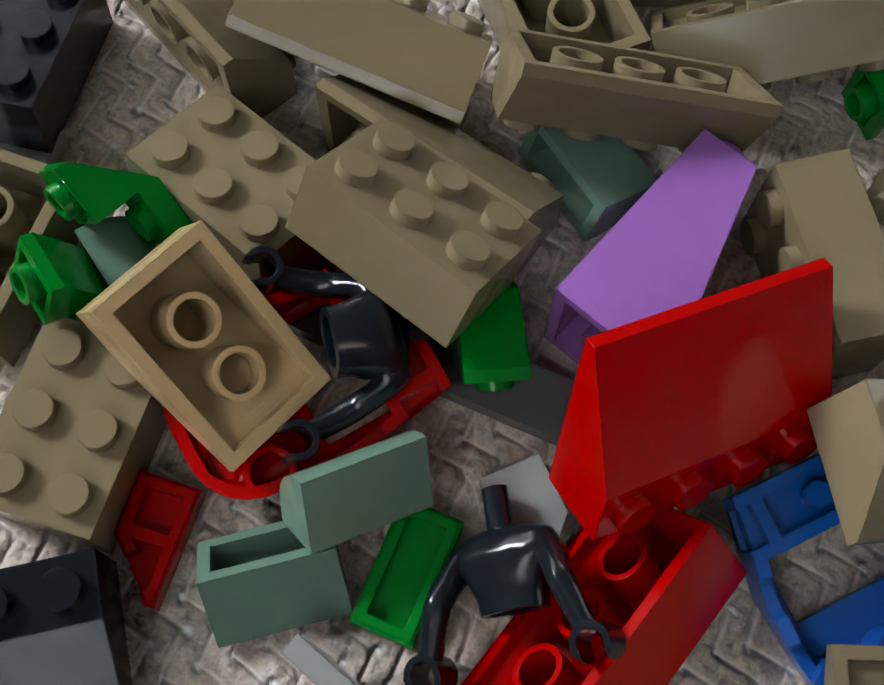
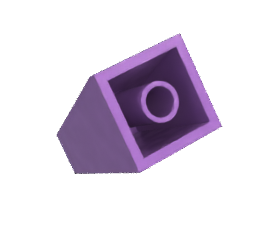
M705 128L557 286L544 337L579 365L587 337L702 299L751 185L757 166L749 161L736 145L719 139Z

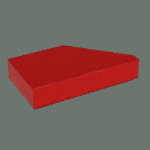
M141 470L114 533L124 557L129 562L144 605L160 611L206 494L200 489Z

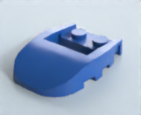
M819 453L722 499L741 564L747 571L745 577L752 600L807 685H824L827 645L884 646V576L798 621H795L773 578L774 575L768 561L769 559L840 524Z

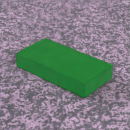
M430 507L392 522L351 614L349 623L412 651L421 631L423 605L430 586L450 553L456 547L464 527V522Z

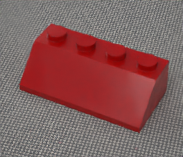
M673 508L653 516L645 526L633 533L623 535L617 531L594 542L582 527L566 548L571 566L596 620L615 624L623 632L626 640V650L623 655L618 659L609 658L604 650L603 638L597 631L592 639V649L595 655L594 662L592 664H584L573 657L569 649V636L572 628L550 590L551 606L529 613L514 615L461 685H668L743 580L747 571L712 524Z

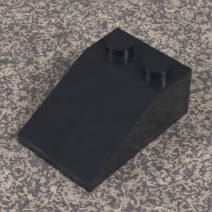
M92 548L0 569V685H133L116 561L97 549Z

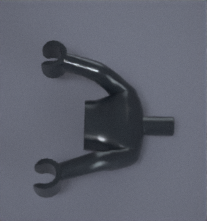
M260 245L253 247L245 255L242 263L247 265L260 263L269 270L270 277L251 280L262 294L268 293L273 287L323 298L344 300L343 302L320 309V330L326 360L334 378L355 377L362 380H370L365 386L311 420L294 419L288 421L276 432L277 434L296 432L303 437L305 442L303 453H293L282 458V461L288 465H297L306 461L317 452L320 441L359 422L403 390L411 379L410 343L434 339L347 273L284 266L281 255L275 249Z
M498 484L482 488L481 494L487 530L472 536L454 548L430 586L422 611L419 654L412 657L405 666L403 672L405 685H431L429 681L430 669L433 672L435 685H456L458 683L457 667L450 658L444 656L451 610L467 586H469L477 601L480 618L484 619L514 616L548 608L551 606V590L572 628L569 636V649L573 657L584 664H592L594 662L595 655L592 649V639L598 631L603 638L604 650L608 657L611 659L620 658L626 650V640L623 632L615 624L596 620L573 572L567 549L557 531L546 524H514L508 486Z

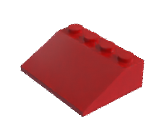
M821 258L586 338L549 480L593 542L617 531L623 535L633 533L645 526L653 516L678 507L679 510L690 509L702 502L710 492L732 483L736 487L744 486L755 480L767 468L784 461L789 465L796 464L814 452L817 444L806 409L832 397L833 266L825 258Z

